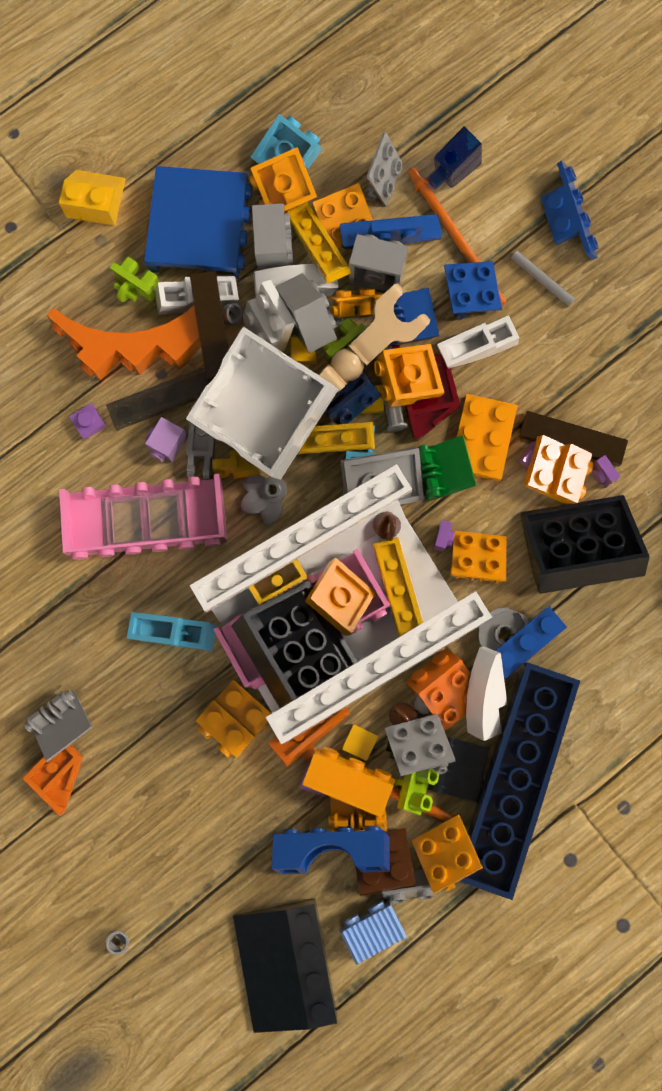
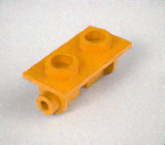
M375 288L359 289L360 293L351 294V290L336 291V295L327 296V299L334 301V305L330 307V313L332 316H336V318L355 316L354 306H357V315H373L374 303L383 294L376 293Z

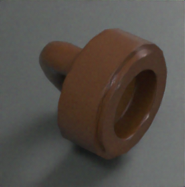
M382 512L374 519L373 529L380 538L392 541L400 532L401 522L392 512Z
M404 702L394 705L389 713L392 725L416 720L417 717L415 709L410 704Z

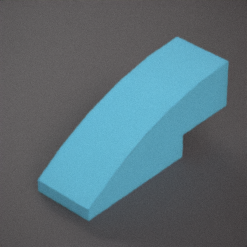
M131 612L126 639L213 651L215 640L213 629L217 625L177 617Z

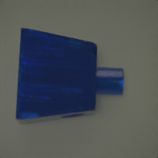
M465 126L462 127L435 155V170L426 178L429 184L435 190L444 182L451 188L455 187L482 164V143Z

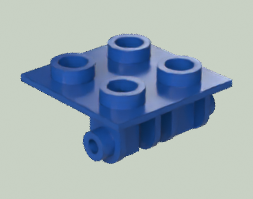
M493 261L444 265L452 313L456 315L457 319L466 318V313L502 310Z
M429 288L402 293L394 304V314L397 319L402 322H411L421 314L427 315L430 319V323L409 342L439 337ZM391 342V343L389 344V346L394 345V344H396V345H398V344H403V343Z

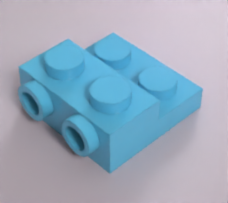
M279 114L251 155V158L260 164L298 147L304 165L309 169L323 148L318 144L321 139L309 130L305 134L299 129L301 124L289 115L285 119Z

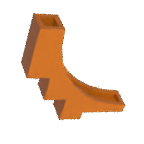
M194 306L166 324L149 330L130 333L105 332L88 328L70 320L55 308L47 314V317L52 322L50 325L51 329L60 337L66 335L70 339L69 345L78 352L76 356L82 363L79 367L89 377L95 375L100 381L118 362L131 372L134 369L141 375L158 356L169 366L174 364L177 368L181 369L201 348Z

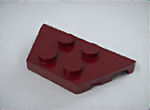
M391 345V349L400 348V345ZM435 353L434 357L444 394L441 397L417 400L414 404L405 405L414 442L423 438L460 407L451 368H447L441 354Z

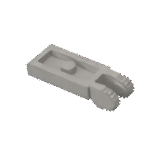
M191 422L189 423L186 452L188 457L187 478L194 477L196 473V458L204 459L202 470L204 479H210L216 439Z

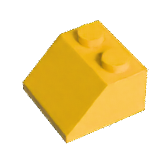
M75 170L64 180L59 205L66 218L115 226L126 180L123 177Z

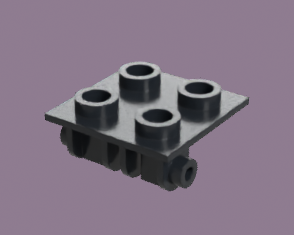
M447 737L456 761L448 763L447 772L439 774L438 782L435 785L428 784L427 790L477 802L489 748Z

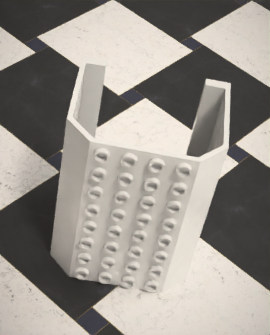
M397 464L190 585L205 612L212 610L223 627L234 621L236 616L245 614L258 607V603L249 587L298 559L308 577L311 574L315 573L316 575L325 570L328 563L334 558L341 561L352 555L353 550L358 548L387 598L372 546L373 543L381 542L385 539L380 538L375 533L373 522L377 515L387 511L392 512L399 518L401 529L396 537H399L423 623L398 638L389 607L386 610L387 615L375 622L372 619L362 623L364 628L352 635L345 636L342 634L358 662L282 708H279L266 684L259 687L260 693L272 712L266 719L281 744L292 740L492 618L477 592L472 593L459 602L457 601L409 524L398 499L412 492V488Z

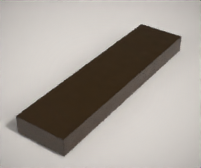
M216 271L190 274L189 276L206 380L214 379L220 369L223 358L229 350Z
M526 411L519 433L520 438L530 441H536L537 436L544 435L564 445L573 444L592 453L591 459L598 460L606 455L611 464L618 467L622 465L628 440L530 411Z

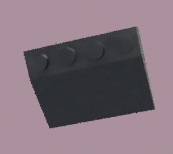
M624 495L520 512L531 570L539 594L645 576L650 556Z
M309 581L248 611L231 625L279 708L284 707L358 662L340 631L305 602L313 589Z
M316 898L233 915L253 1032L309 1030L337 1024V1009Z

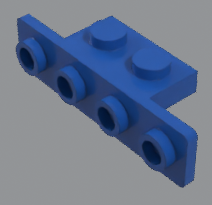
M563 161L557 163L564 185L541 196L554 242L559 245L580 235L586 255L592 260L597 259L596 250L599 249L595 236L593 234L590 235L588 227L591 226V221L587 212H583L581 207L584 199L580 190L576 189L574 181L577 180L576 174L572 166L568 167Z
M437 214L341 223L339 226L342 247L344 249L354 247L357 234L363 236L370 234L380 240L388 242L395 240L401 243L440 240L442 237Z

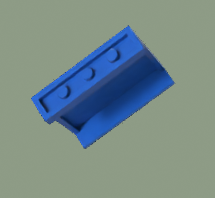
M156 166L144 259L147 269L155 273H159L160 266L234 272L235 279H239L240 270H244L245 254H242V246H247L248 236L244 226L245 222L249 223L250 207H247V199H252L253 189L252 184L248 183L247 173Z

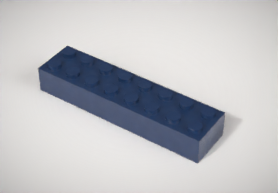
M528 662L520 667L502 723V734L498 736L468 830V836L483 868L461 879L460 882L513 900L580 680Z

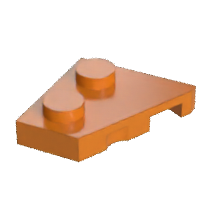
M71 744L48 762L43 757L22 779L61 816L66 811L84 756Z

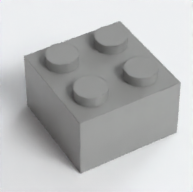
M284 204L252 205L254 247L258 271L294 265L290 213H284Z
M357 234L349 262L351 272L349 274V285L360 288H375V291L381 293L388 291L394 284L401 286L406 267L408 246L395 240L389 242L380 240L370 234L364 236Z
M301 273L275 287L295 320L292 331L309 353L337 339L334 328L337 327L331 313H328L326 309L329 307V302L323 292L319 293L313 280L309 281Z

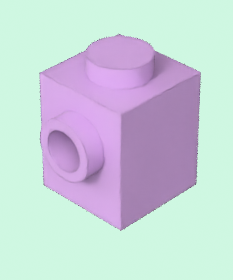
M161 417L157 425L148 431L145 445L151 451L149 454L161 462L164 459L173 462L188 436L184 429Z

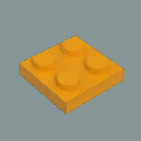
M334 558L328 563L305 602L342 634L348 636L355 630L376 592L337 558Z

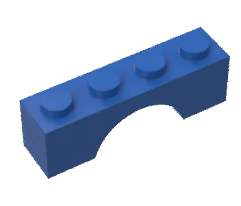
M369 826L365 827L364 831H354L353 828L341 827L337 828V832H326L325 829L314 828L310 829L309 833H299L298 830L286 829L283 830L282 834H273L272 869L280 875L307 874L312 862L322 853L331 850H340L350 854L355 866L361 872H390V837L380 827Z

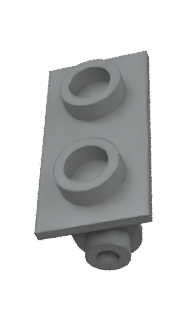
M423 869L413 870L416 887L382 891L383 901H389L390 904L403 903L406 901V898L417 897L418 900H428L433 898L434 894Z

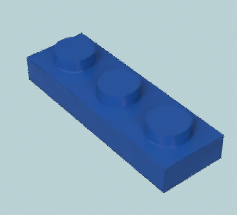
M550 606L495 650L501 653L504 680L567 628Z

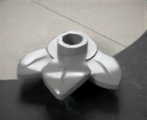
M261 475L249 476L242 482L248 493L242 499L241 512L245 514L261 513L264 523L271 525L283 512L282 500L287 494V485L283 479L265 478ZM272 485L277 487V492L274 495L270 493Z

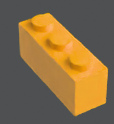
M323 747V750L318 748L312 757L302 785L382 818L396 779L391 778V774L385 770L376 768L374 771L364 767L365 763L358 759L349 758L347 760L339 757V753L331 748Z

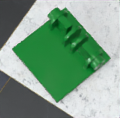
M464 435L430 447L427 444L418 447L422 481L428 501L477 486Z

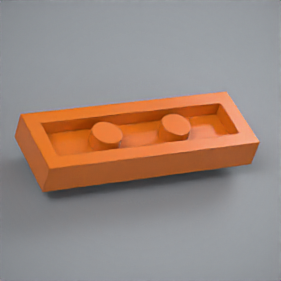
M345 707L284 744H281L278 738L275 737L268 743L269 747L288 767L349 716L350 711Z

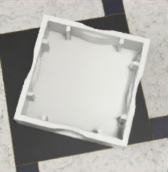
M243 327L223 358L216 376L205 387L186 419L213 438L225 442L234 448L241 457L269 476L281 480L339 389Z

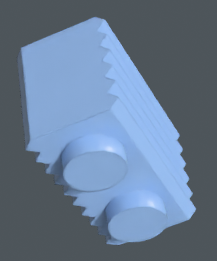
M382 900L368 907L369 913L360 918L358 914H355L343 921L344 926L340 928V933L356 965L407 937L390 902L384 904Z

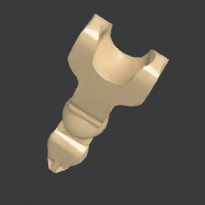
M394 284L374 303L372 323L347 346L348 348L337 351L332 357L331 364L327 365L319 374V376L339 389L337 392L345 387L346 382L359 378L363 372L364 365L367 366L391 342L405 343L412 341L430 323L429 317L425 314L417 316L411 322H402L396 318L394 304L403 293V289L399 284Z

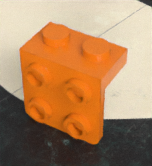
M445 648L442 652L435 654L432 660L421 669L413 672L405 683L423 701L432 715L438 714L444 730L449 729L466 715L467 693L471 674L463 661Z

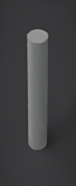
M519 251L512 255L511 259L568 307L575 301L571 294Z

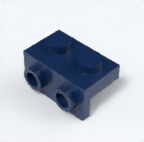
M363 371L359 378L349 382L335 394L326 408L328 411L327 415L335 424H347L382 395L369 376Z

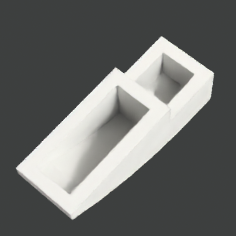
M315 264L275 267L253 273L256 297L262 282L271 280L276 287L301 273L309 281L313 280L319 293L323 292L325 296H332L338 289V281L335 280L327 284Z
M217 276L221 306L238 302L239 297L235 276ZM185 277L183 282L157 283L155 296L158 315L185 313L194 306L190 277Z
M508 315L488 325L483 323L438 343L437 346L447 368H452L518 345L520 338Z
M483 646L478 650L469 680L466 720L467 732L485 741L502 734L498 708L507 705L501 653Z

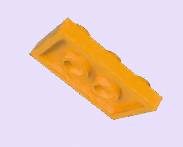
M466 394L456 437L464 435L474 476L501 481L518 405Z

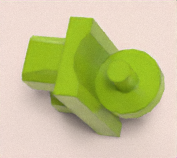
M129 256L120 265L113 262L110 266V270L115 273L114 278L118 280L113 288L118 290L117 299L121 302H126L130 298L135 302L138 299L137 294H139L149 302H152L156 297L153 291L159 279L150 270H146L140 279L134 276L140 269V266Z
M347 318L338 326L339 331L344 337L339 341L334 340L322 347L326 353V361L331 364L332 357L337 351L348 348L347 346L366 329L362 323L357 325L350 318Z
M432 768L404 775L403 780L396 779L394 785L401 787L397 808L416 815H421V812L431 811L433 800L431 796L426 795L428 784L435 785L438 782L439 774L432 770Z

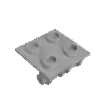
M386 132L382 134L366 176L369 184L365 191L368 200L375 201L376 198H379L384 206H387L388 200L394 192L397 176L402 171V160Z
M70 690L66 692L61 691L58 696L47 702L49 709L44 706L40 707L42 713L39 711L35 712L33 715L26 718L27 721L24 723L25 728L29 732H34L47 762L93 728L74 690L72 692Z
M438 714L385 728L400 776L432 768L437 774H443L447 772L448 763L456 761Z

